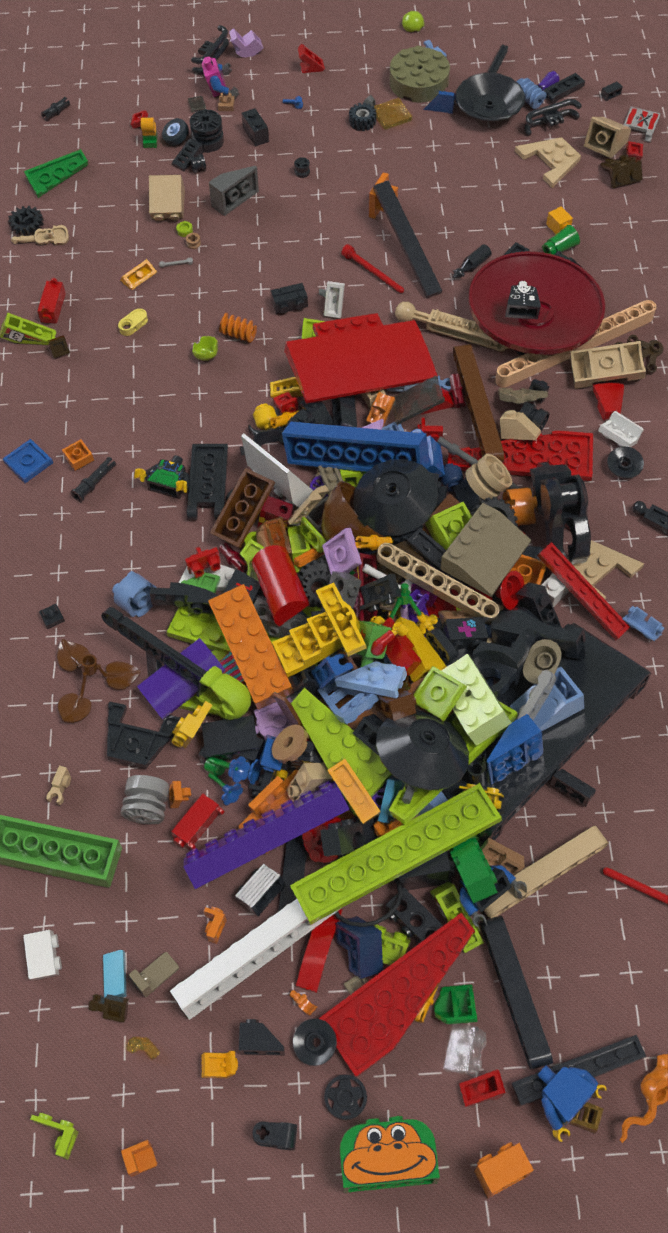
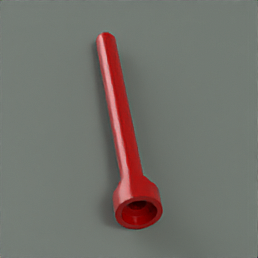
M350 244L343 247L341 251L343 257L355 260L397 292H404L402 286L356 254L354 247Z
M606 867L603 869L604 875L668 904L667 894L611 868Z

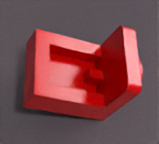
M289 391L273 398V403L279 408L281 415L285 412L292 413L298 410V400L296 397L293 398Z
M421 418V424H418L417 429H421L426 433L427 437L431 436L436 442L440 437H443V426H425V418Z

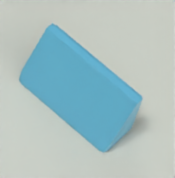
M124 950L103 955L104 999L107 994L127 997Z

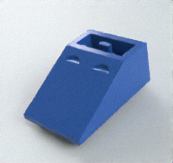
M528 714L512 722L507 727L487 759L491 785L497 781H502L508 774L520 770L525 764L532 760H537L543 754L542 731Z

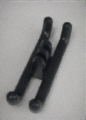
M218 26L217 29L222 34L214 43L205 41L201 48L198 49V53L203 56L200 58L192 57V63L202 64L203 59L206 57L218 60L229 45L226 27ZM193 67L192 69L196 74L204 73L202 67Z
M566 99L529 112L525 119L527 124L524 126L526 135H531L532 131L530 128L546 123L549 127H553V124L555 126L559 123L562 124L564 123L563 117L567 115L578 119L580 114L576 110L565 109L558 111V109L569 105L580 109L582 107L581 103L575 99ZM543 114L541 118L532 120L533 117Z

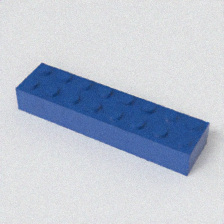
M290 422L282 432L288 464L332 467L368 472L375 465L391 459H408L423 465L426 469L430 466L426 433Z

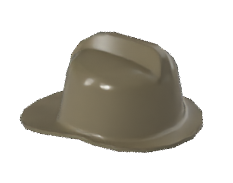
M546 639L537 641L531 647L523 667L524 677L532 684H538V676L544 670H548L555 675L561 660L560 647L552 640Z

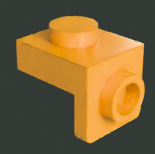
M235 1051L201 1054L202 1078L227 1079L235 1075L238 1068Z

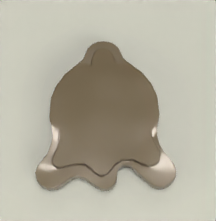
M513 388L498 389L500 400L516 404L533 402L534 400L548 397L547 391H535L520 388V390H513Z

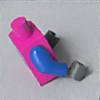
M206 57L203 59L202 68L213 97H217L221 93L224 95L231 93L236 99L239 95L238 89L233 87L229 90L223 74L228 75L232 71L230 69L231 64L226 63L222 66V64H218L216 58Z

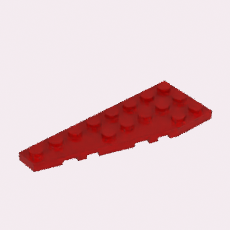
M557 430L547 435H542L541 433L536 440L509 439L501 441L504 451L503 464L510 475L531 476L530 469L536 468L539 462H548L549 465L566 464L571 470V476L579 474L583 481H592L593 433ZM470 447L461 448V450L477 460L482 458L480 447L472 449ZM448 452L447 464L457 465L462 471H466L472 466L457 455L453 456Z
M462 913L319 1018L329 1023L334 1029L337 1037L336 1048L355 1077L360 1076L395 1049L475 933V930Z

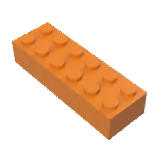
M240 585L208 600L258 710L276 702L272 696L274 692L284 697L295 693L245 585Z

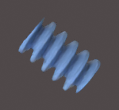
M529 78L517 80V83L521 85L525 93V102L533 109L539 108L546 98V92L538 88L536 84L534 85V82L530 81Z

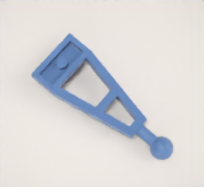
M336 683L318 689L319 694L336 718L346 725L354 722L361 713L371 709L374 703L379 700L376 694L337 687ZM347 694L355 696L339 709L335 705Z

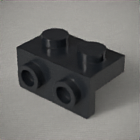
M389 574L360 587L365 604L360 606V610L368 609L369 612L379 610L380 605H391L395 603V599L402 597L395 574Z

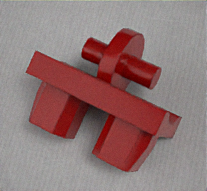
M197 547L195 548L196 554L185 559L189 575L193 574L195 578L203 576L204 569L210 567L211 571L221 569V560L217 547L204 551Z

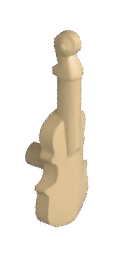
M53 225L52 229H37L34 235L14 236L11 238V241L14 244L18 242H36L38 245L48 243L65 245L69 240V233L64 225Z

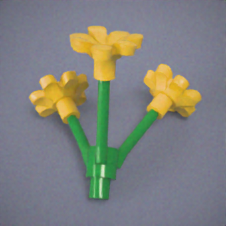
M403 583L400 589L402 597L396 599L393 610H382V612L388 611L387 616L393 619L395 614L398 617L401 616L400 605L410 604L419 620L416 625L425 634L426 629L428 631L434 629L433 625L438 622V619L435 615L428 616L420 612L410 596L409 585Z

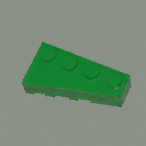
M471 837L449 849L450 855L473 903L498 893L494 885L498 883L476 837Z

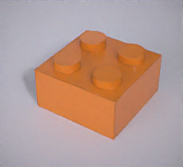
M81 439L62 449L65 459L74 471L94 461L91 451Z

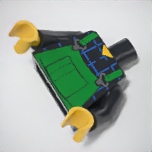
M174 455L171 461L162 459L158 464L147 470L135 469L134 478H140L141 482H144L146 479L148 490L180 499L182 491L187 493V489L190 487V477L185 470V466L182 465L183 459L177 455Z

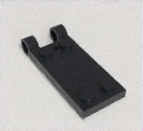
M192 444L187 520H197L198 506H215V520L218 519L223 510L226 496L228 444Z

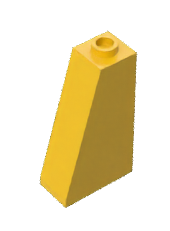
M399 617L396 622H401L409 629L406 636L413 643V650L422 660V663L410 675L412 681L416 682L425 677L432 666L441 671L447 668L416 623Z

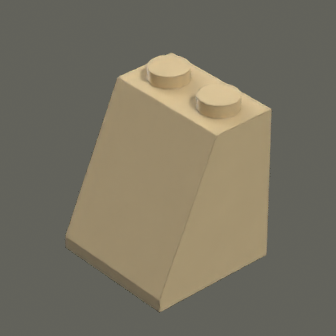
M592 117L584 147L612 158L628 142L631 128L606 117Z
M181 175L149 176V213L151 219L161 221L163 219L179 220V218H183L185 187Z

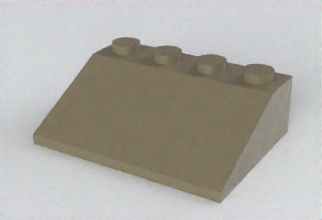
M482 503L442 556L441 570L492 597L506 575L531 543V539L500 511Z

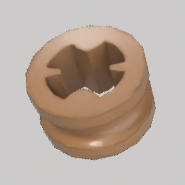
M190 233L186 236L187 247L190 249L200 247V236L197 233Z

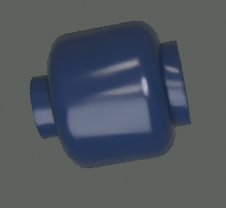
M449 463L444 465L445 475L439 478L441 486H446L449 492H454L453 488L464 480L459 466Z

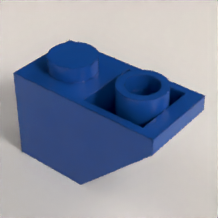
M267 734L260 755V765H263V769L275 772V769L280 771L282 763L277 761L272 755V746L276 737Z

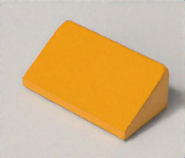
M146 259L123 275L120 281L129 289L134 290L155 275L157 271Z

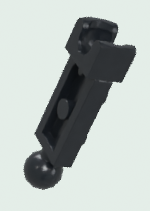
M636 501L632 505L633 513L636 515L644 514L642 521L668 534L667 511L654 504L648 509L643 501Z

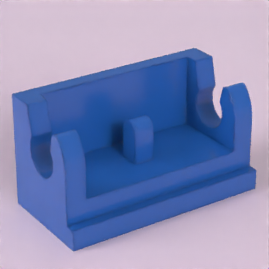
M338 654L331 658L326 657L311 671L321 689L335 683L337 677L347 674L354 668L352 663L339 664L338 660L342 659L345 656L344 654Z

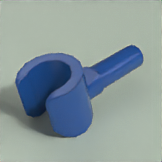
M300 96L292 100L283 99V103L294 104L297 109L303 108Z

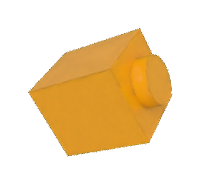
M560 206L548 212L546 225L557 234L565 226L572 225L573 218Z

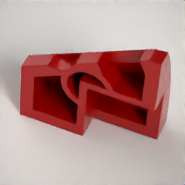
M602 383L593 385V392L598 401L597 408L603 421L609 420L614 411L621 414L624 384Z

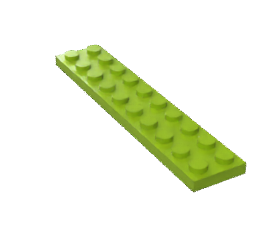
M479 783L412 819L407 825L403 824L290 886L310 925L501 822L502 817Z

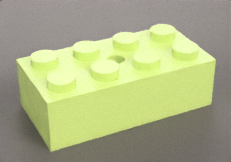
M468 654L442 670L467 686L453 707V711L476 746L512 723Z

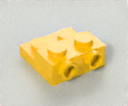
M205 701L202 706H197L192 715L188 713L185 719L181 717L172 731L175 736L171 742L175 746L180 748L188 746L212 704Z

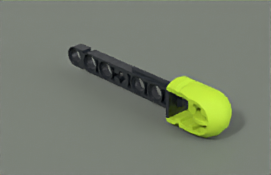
M113 607L107 608L101 614L105 624L115 631L117 630L122 636L198 687L196 698L203 703L207 701L212 704L211 709L223 718L229 720L238 719L248 711L251 705V694L246 686L227 673L222 674V670L216 666L205 671L128 617H124V614Z

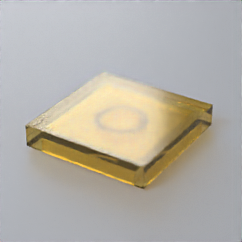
M400 98L374 106L376 118L385 130L412 121V115Z

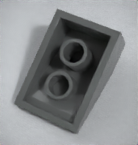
M251 166L223 173L209 182L212 207L226 216L258 193L257 167Z

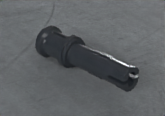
M107 457L88 478L82 479L81 483L70 491L73 498L78 502H82L84 497L95 489L96 484L116 466V462L113 461L108 466L113 459Z

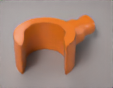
M295 990L290 992V997L308 1016L317 1009V1006L307 999V995H301Z

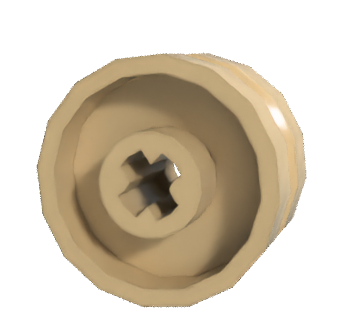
M492 454L484 455L478 460V464L475 463L466 470V478L470 487L484 500L488 497L492 499L499 496L500 492L505 491L512 485L509 471Z

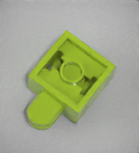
M461 502L433 515L425 525L432 538L447 551L472 516L465 503Z

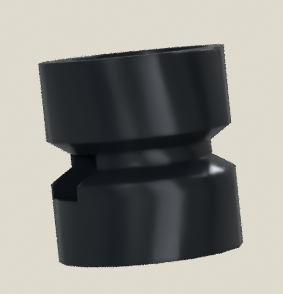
M526 402L520 410L541 431L544 429L550 412L542 408L538 410L537 406L530 402Z

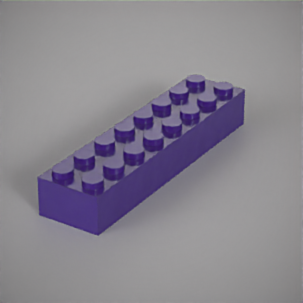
M329 780L318 786L319 789L313 792L308 790L302 793L300 799L294 802L288 800L281 804L282 808L276 811L271 809L263 813V818L257 821L254 819L249 820L243 824V828L237 831L232 829L226 832L224 838L218 841L216 838L205 844L206 847L200 850L195 848L186 853L187 857L184 858L183 867L194 888L197 889L350 810L335 781L331 783Z

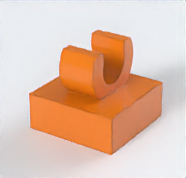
M172 781L169 789L170 808H179L182 801H188L189 797H191V789L188 787L181 788V781Z

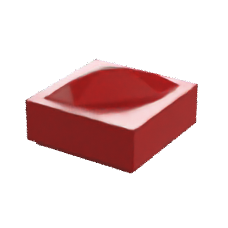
M146 110L133 114L131 121L133 129L141 126V118H148Z
M628 141L626 144V155L641 160L643 157V144Z

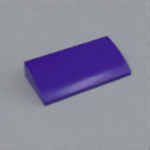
M200 638L180 653L205 671H208L213 666L221 669L222 673L226 671ZM166 665L137 686L162 719L193 697L198 690V687Z

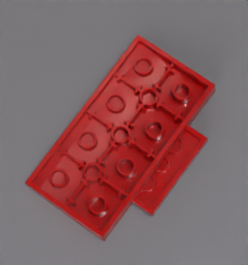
M378 313L313 323L312 329L316 337L285 342L284 352L306 403L433 381L438 378L430 353L415 320L383 325Z

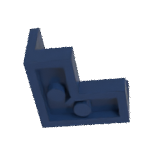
M358 916L347 919L352 922H366ZM342 921L336 922V940L339 945L348 950L349 971L360 979L382 972L381 930L375 926L358 927L347 925Z

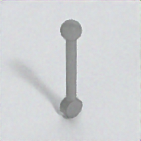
M187 258L186 260L173 262L161 261L159 266L163 268L168 265L184 263L191 265L193 264V259Z

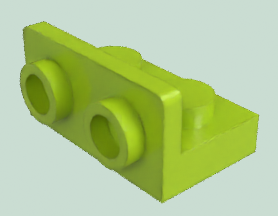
M374 925L382 932L383 963L391 965L406 954L411 940L407 939V936L403 933L395 932L393 934L387 932L386 928L381 925Z

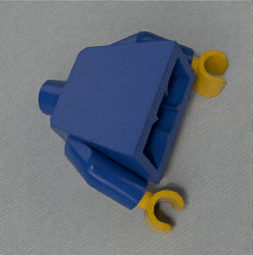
M546 1065L537 1075L547 1084L541 1094V1102L546 1118L553 1129V1136L560 1142H563L560 1138L561 1132H564L568 1137L570 1136V1131L563 1127V1124L567 1126L591 1097L602 1099L598 1094V1090L606 1091L607 1088L604 1085L598 1084L597 1080L587 1070L575 1067H563L555 1074Z

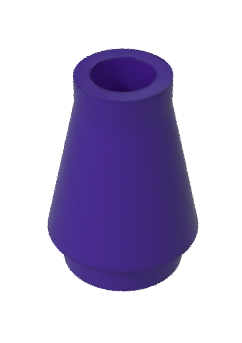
M555 71L548 72L537 85L538 88L544 91L545 88L560 81L559 75Z

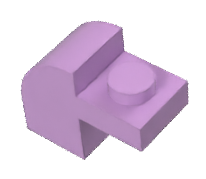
M234 28L229 32L231 36L230 41L240 57L254 56L263 49L260 38L252 30L243 37Z

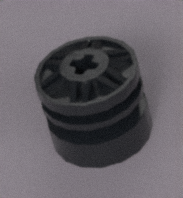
M208 109L195 112L189 121L192 139L202 144L204 153L219 150L224 144L220 114Z

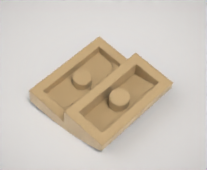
M325 485L316 488L294 512L288 523L290 525L301 523L302 517L306 518L329 492L328 488Z

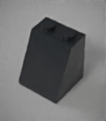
M446 851L401 875L399 881L402 889L405 887L409 891L442 885L448 881L452 883L451 876H455L452 856L448 857V852Z

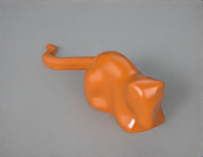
M668 1054L658 1055L656 1068L642 1080L641 1092L647 1101L649 1109L644 1117L631 1116L623 1122L622 1136L619 1140L621 1143L627 1139V1131L631 1125H649L656 1117L657 1106L668 1101Z

